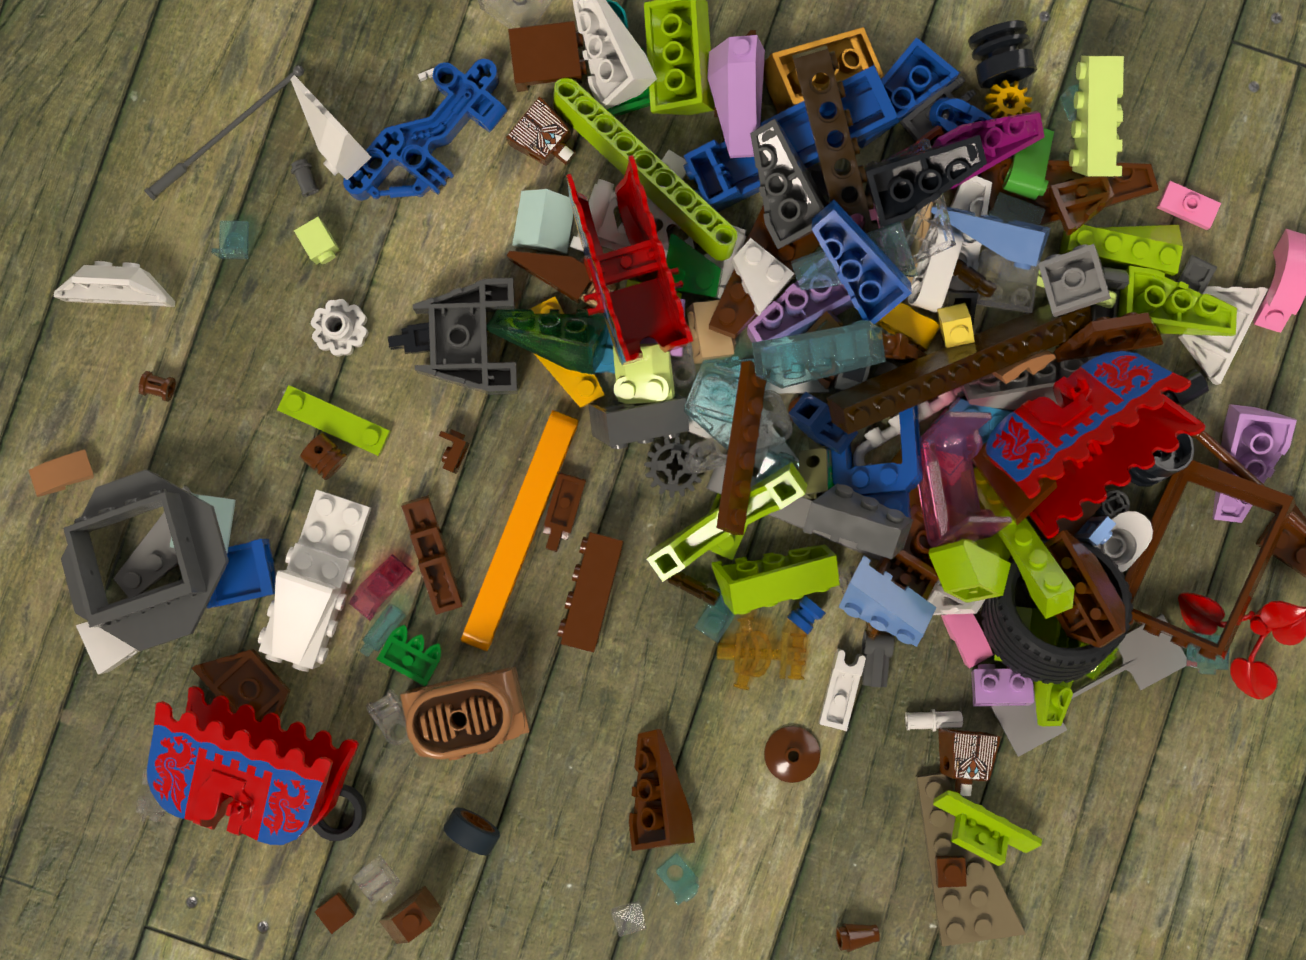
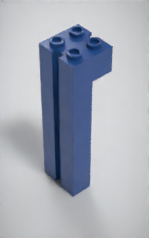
M874 65L842 81L846 97L842 98L841 102L844 110L849 109L853 126L848 127L851 138L856 137L857 142H860L900 122ZM804 101L760 123L761 127L771 120L777 119L806 168L820 162ZM832 102L823 103L819 110L820 113L824 116L833 114L835 104ZM838 130L831 131L827 136V141L831 144L840 142L843 136L842 132ZM712 140L684 155L687 162L683 165L686 174L690 180H694L698 184L699 189L695 190V192L717 212L760 192L759 174L755 166L754 157L730 158L725 141L719 144Z

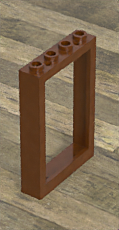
M1192 460L1187 468L1172 475L1151 520L1153 529L1152 540L1144 552L1130 566L1125 576V581L1128 582L1130 587L1129 592L1132 594L1131 603L1135 599L1188 482L1272 512L1276 516L1217 643L1134 608L1132 610V621L1129 625H1132L1135 621L1144 625V631L1157 637L1161 633L1172 637L1170 642L1185 649H1187L1189 644L1198 648V654L1215 661L1216 656L1225 659L1296 503L1293 496Z

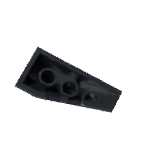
M980 135L865 167L867 184L881 227L911 218L920 209L935 201L954 185L959 184L986 165L987 161Z

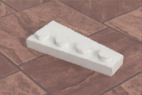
M975 176L960 184L950 207L974 212L975 216L978 217L987 215L992 182ZM944 221L942 228L959 233L963 237L958 259L967 263V267L971 266L978 271V260L982 244ZM952 275L949 289L975 291L958 279V275Z

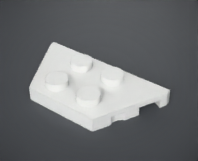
M1207 286L1203 295L1207 293L1237 308L1236 335L1179 334L1178 338L1213 384H1221L1268 290L1267 288H1221Z

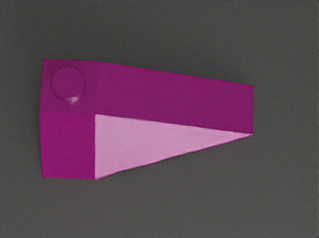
M1038 111L960 125L938 137L932 148L980 135L987 164L959 184L954 185L951 188L953 189L1043 139L1045 136L1041 114Z

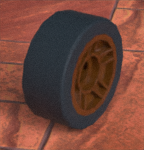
M454 808L443 827L446 835L455 843L473 853L484 856L491 853L500 838L499 830L492 823L465 808Z

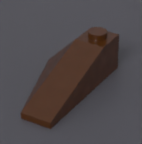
M656 729L639 733L634 766L638 772L637 785L632 787L631 796L635 797L634 813L629 814L632 851L695 843L692 814L662 730Z

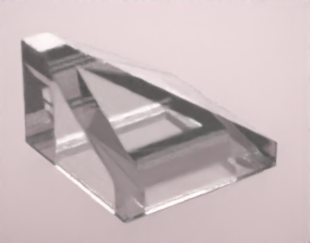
M639 901L612 908L611 914L619 937L647 929Z

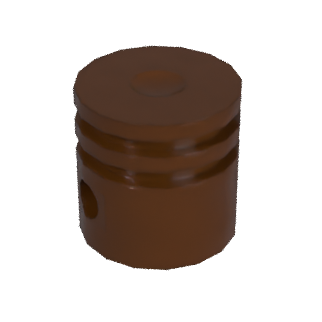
M321 433L305 447L300 458L314 471H317L318 475H322L324 480H328L343 466L348 459V455L343 454V451L338 449L336 444Z

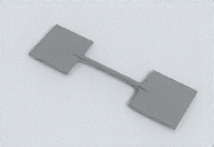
M1163 614L1156 617L1167 622ZM1141 625L1126 633L1125 638L1117 647L1123 659L1122 664L1111 672L1073 691L1072 698L1124 670L1132 674L1139 689L1143 690L1190 663L1182 648L1170 642L1172 637L1163 633L1159 637L1144 631V625ZM1034 683V703L1032 705L991 706L1018 757L1067 731L1064 723L1061 726L1042 727L1038 725Z

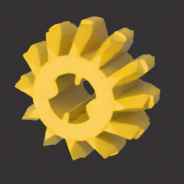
M1004 80L1001 86L993 85L991 93L985 96L984 99L989 104L985 105L984 111L992 112L990 117L994 119L1029 113L1031 108L1027 105L1032 102V97L1024 96L1028 89L1024 87L1019 90L1018 81H1014L1010 87L1009 82ZM1009 103L1012 104L1011 109L1008 108Z

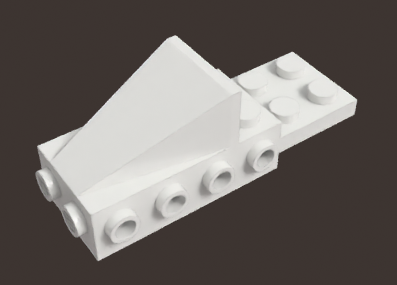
M316 490L299 542L295 543L294 547H290L285 560L288 563L287 569L278 571L276 575L275 601L271 602L267 611V616L270 619L267 628H262L258 638V643L261 644L259 652L265 653L266 659L278 663L286 660L293 663V668L308 672L309 669L320 667V664H324L329 651L326 648L329 638L333 637L338 622L335 621L338 611L343 609L347 595L345 591L347 585L351 584L356 572L354 558L371 507Z

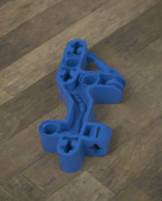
M480 59L464 75L450 63L443 62L438 64L434 68L432 76L438 90L446 98L430 117L387 127L381 131L366 149L371 158L348 180L344 178L343 184L349 194L354 199L361 201L368 199L370 196L374 199L390 195V198L423 197L430 190L439 195L441 192L438 188L441 185L445 187L447 177L452 179L454 175L432 156V152L436 148L450 144L470 119L490 133L508 112L506 107L491 95L499 84L496 65L489 59ZM490 72L491 74L489 78L487 76L481 77L482 73L487 75ZM450 74L453 76V80L450 83L443 84L440 82L444 75ZM391 140H398L399 143L395 146L394 144L390 145L389 142ZM382 149H384L386 154L388 152V157H386L385 154L381 151ZM413 155L422 156V160L417 165H410V158ZM374 159L383 160L382 165L378 169L370 168V164ZM430 164L435 166L433 169L429 168ZM396 166L403 167L417 179L414 185L389 187V190L381 191L377 189ZM365 170L371 176L370 179L367 177V175L363 174ZM425 172L428 173L426 178L422 176ZM356 182L362 183L363 187L360 189L355 187L354 184Z

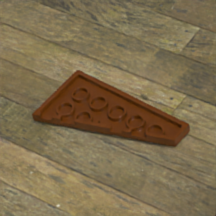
M763 205L747 241L750 238L794 272L795 275L815 254V251L820 247V243L815 234L811 233L777 249L765 225ZM735 269L709 323V330L736 339L757 316L749 293L745 292L742 286V279Z

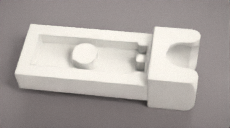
M837 648L818 723L847 731L866 656L857 654L854 662L847 665L844 661L845 652Z

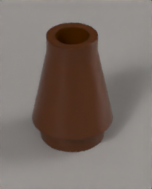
M843 923L842 927L836 928V940L841 951L846 950L849 953L880 941L879 929L876 924Z

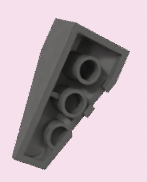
M773 119L751 132L750 135L755 166L759 174L761 186L759 190L760 197L763 199L765 225L777 249H780L813 233L811 229L812 218L824 209L827 203L777 119Z

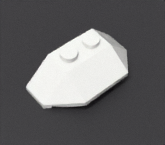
M95 261L94 265H83L54 291V297L65 302L175 307L173 298L149 272L140 268V264L125 262L122 263V267H115L110 262Z

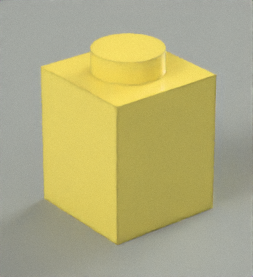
M965 303L937 309L941 335L946 348L975 342L971 316Z

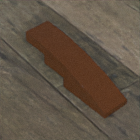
M429 495L402 503L401 507L410 530V538L418 558V566L435 614L463 607L447 549Z

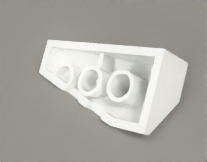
M572 0L578 32L583 34L586 50L582 52L584 60H588L591 76L587 78L595 100L607 110L642 94L657 80L646 54L606 0Z
M294 75L291 78V82L318 150L327 159L323 164L334 176L340 173L348 180L371 156Z

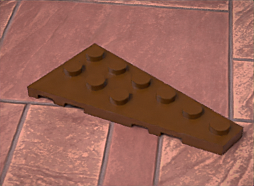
M1005 159L978 174V177L992 182L988 205L990 215L1003 219V223L1018 220L1041 226L1060 221L1049 194L1050 186L1088 177L1072 171L1069 161L1048 160L1045 179L1049 181L1047 189L1043 196L1038 195L1033 200L1002 188L1008 169L1013 162L1011 159ZM1116 163V166H1122V176H1107L1114 193V198L1106 207L1159 191L1152 165Z

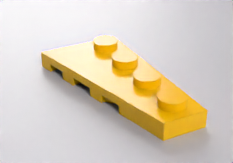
M555 296L506 320V323L580 408L605 396Z

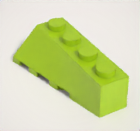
M1083 225L1068 236L1064 230L1059 254L1071 252L1080 245L1094 244L1102 266L1125 271L1128 266L1157 269L1165 273V277L1170 278L1178 274L1183 242L1179 225L1091 227Z
M826 545L789 550L787 556L767 553L763 554L762 560L747 561L746 557L736 558V564L722 566L721 561L711 562L724 603L734 615L747 614L761 607H772L777 605L778 602L800 599L804 595L814 592H825L832 587L840 585L836 554Z

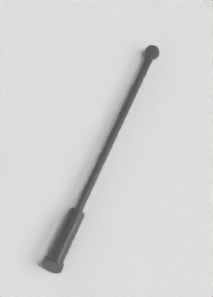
M296 65L291 74L184 163H178L152 186L144 189L146 194L153 201L157 199L160 193L187 172L189 165L287 85L294 75L302 76L304 68Z

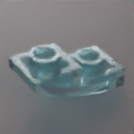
M720 588L718 589L720 598L716 605L708 604L694 628L717 643L735 616L724 603Z

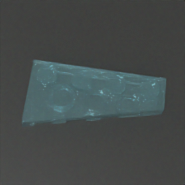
M900 221L866 233L905 276H919ZM823 250L791 261L801 290L842 284L831 261L828 260Z

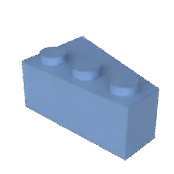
M863 556L838 608L844 610L851 617L860 618L870 623L873 628L879 631H886L896 636L902 643L912 644L917 647L937 607L909 587L903 590L891 581L893 577L886 571L883 574L879 573L869 566L871 560Z

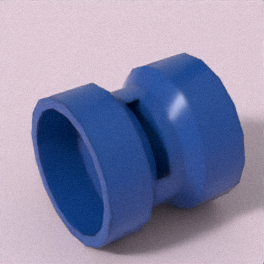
M804 595L799 601L800 608L792 610L787 618L806 634H809L813 629L815 619L821 620L826 613Z

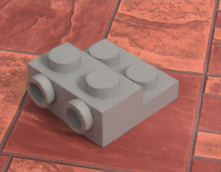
M1094 244L1080 245L1071 252L1048 256L1038 264L1054 317L1111 299L1101 261Z

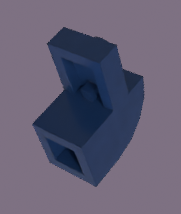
M808 392L803 394L788 413L797 427L820 446L823 447L825 445L840 455L858 434L857 431L847 434L832 423L829 406Z

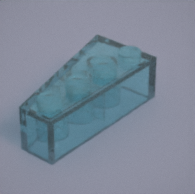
M868 320L857 321L852 325L752 343L756 376L781 389L886 362L882 330Z

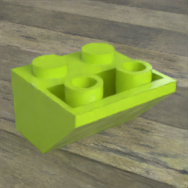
M961 539L957 542L944 543L942 546L930 548L929 556L944 592L966 603L1003 596L1011 563L1000 558V554L986 551L978 547V544L970 539Z

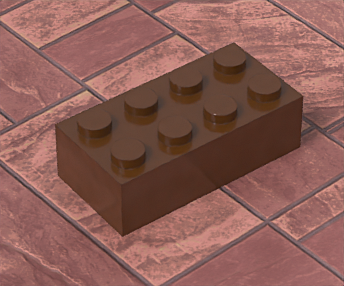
M590 532L589 537L583 536L579 553L584 554L582 564H576L572 581L577 582L574 592H568L564 607L569 609L567 619H561L557 636L562 637L560 644L595 652L624 541Z

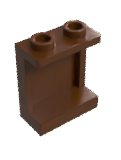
M575 21L508 29L517 92L528 91V85L557 82L561 78H570L576 80L578 84L582 83L581 75L587 74L584 57L579 58L578 48L583 47L582 34L575 28Z

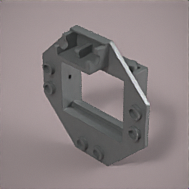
M143 470L96 487L82 516L75 519L73 525L63 528L68 545L61 557V562L75 614L86 619L89 628L99 627L138 651L193 634L229 562L214 506L165 480L151 470ZM163 506L183 579L108 605L89 532Z

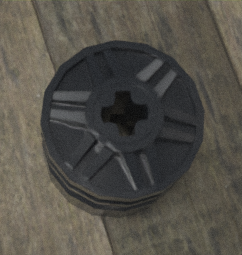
M1014 20L998 23L976 32L968 39L969 47L973 50L971 53L972 58L982 61L975 67L978 83L981 88H992L995 84L1001 86L1004 80L1012 84L1014 81L1025 79L1037 71L1032 49H1022L1030 42V37L1026 34L1028 29L1025 21Z
M1181 433L1177 436L1179 448L1176 451L1169 453L1161 450L1155 451L1153 453L1155 465L1152 468L1145 470L1138 467L1131 468L1129 470L1131 475L1130 482L1138 486L1150 487L1187 468L1194 455L1192 437Z

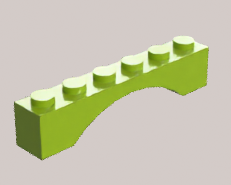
M792 462L751 487L745 526L784 508L805 495L808 485ZM719 507L652 548L647 560L662 582L686 568L702 554L732 535L716 528Z
M976 467L963 472V497L974 513L985 519L1003 540L1021 572L1031 598L1045 619L1073 608L1074 586L1025 518L1016 525L1007 508L1002 505L998 495L988 485Z

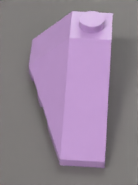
M757 35L729 37L709 51L707 78L730 158L754 157L750 133L760 128L765 50Z
M1229 404L1221 446L1264 484L1268 477L1271 478L1275 469L1273 468L1281 455H1285L1290 448L1297 420L1256 407ZM1219 460V470L1237 476ZM1215 492L1212 518L1214 520L1242 523L1253 505Z

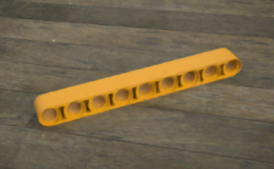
M552 410L466 624L461 642L486 652L488 651L579 423L578 419Z

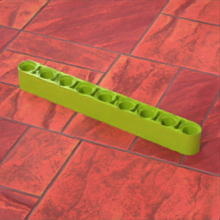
M570 78L559 79L554 86L553 108L624 176L628 166V156L633 155L638 169L639 180L644 187L646 196L711 257L720 261L729 259L733 253L738 236L735 228L576 81Z

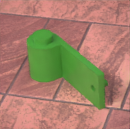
M1043 128L1045 136L1043 139L1014 154L1013 162L1004 179L1002 187L1004 190L1033 200L1038 195H1044L1049 182L1045 179L1054 131Z

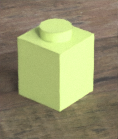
M319 217L294 230L309 258L315 264H326L336 257L335 254L340 251L325 223Z

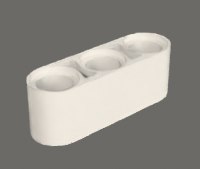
M936 225L929 230L911 283L912 294L908 296L909 304L932 312H938L937 309L942 307L962 247L963 237L961 234Z

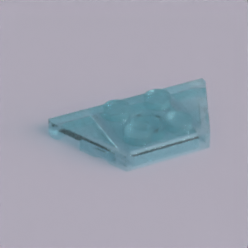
M756 354L755 358L739 360V356L728 357L724 360H703L684 406V412L725 449L729 447L741 362L752 361L762 367L765 360V355Z

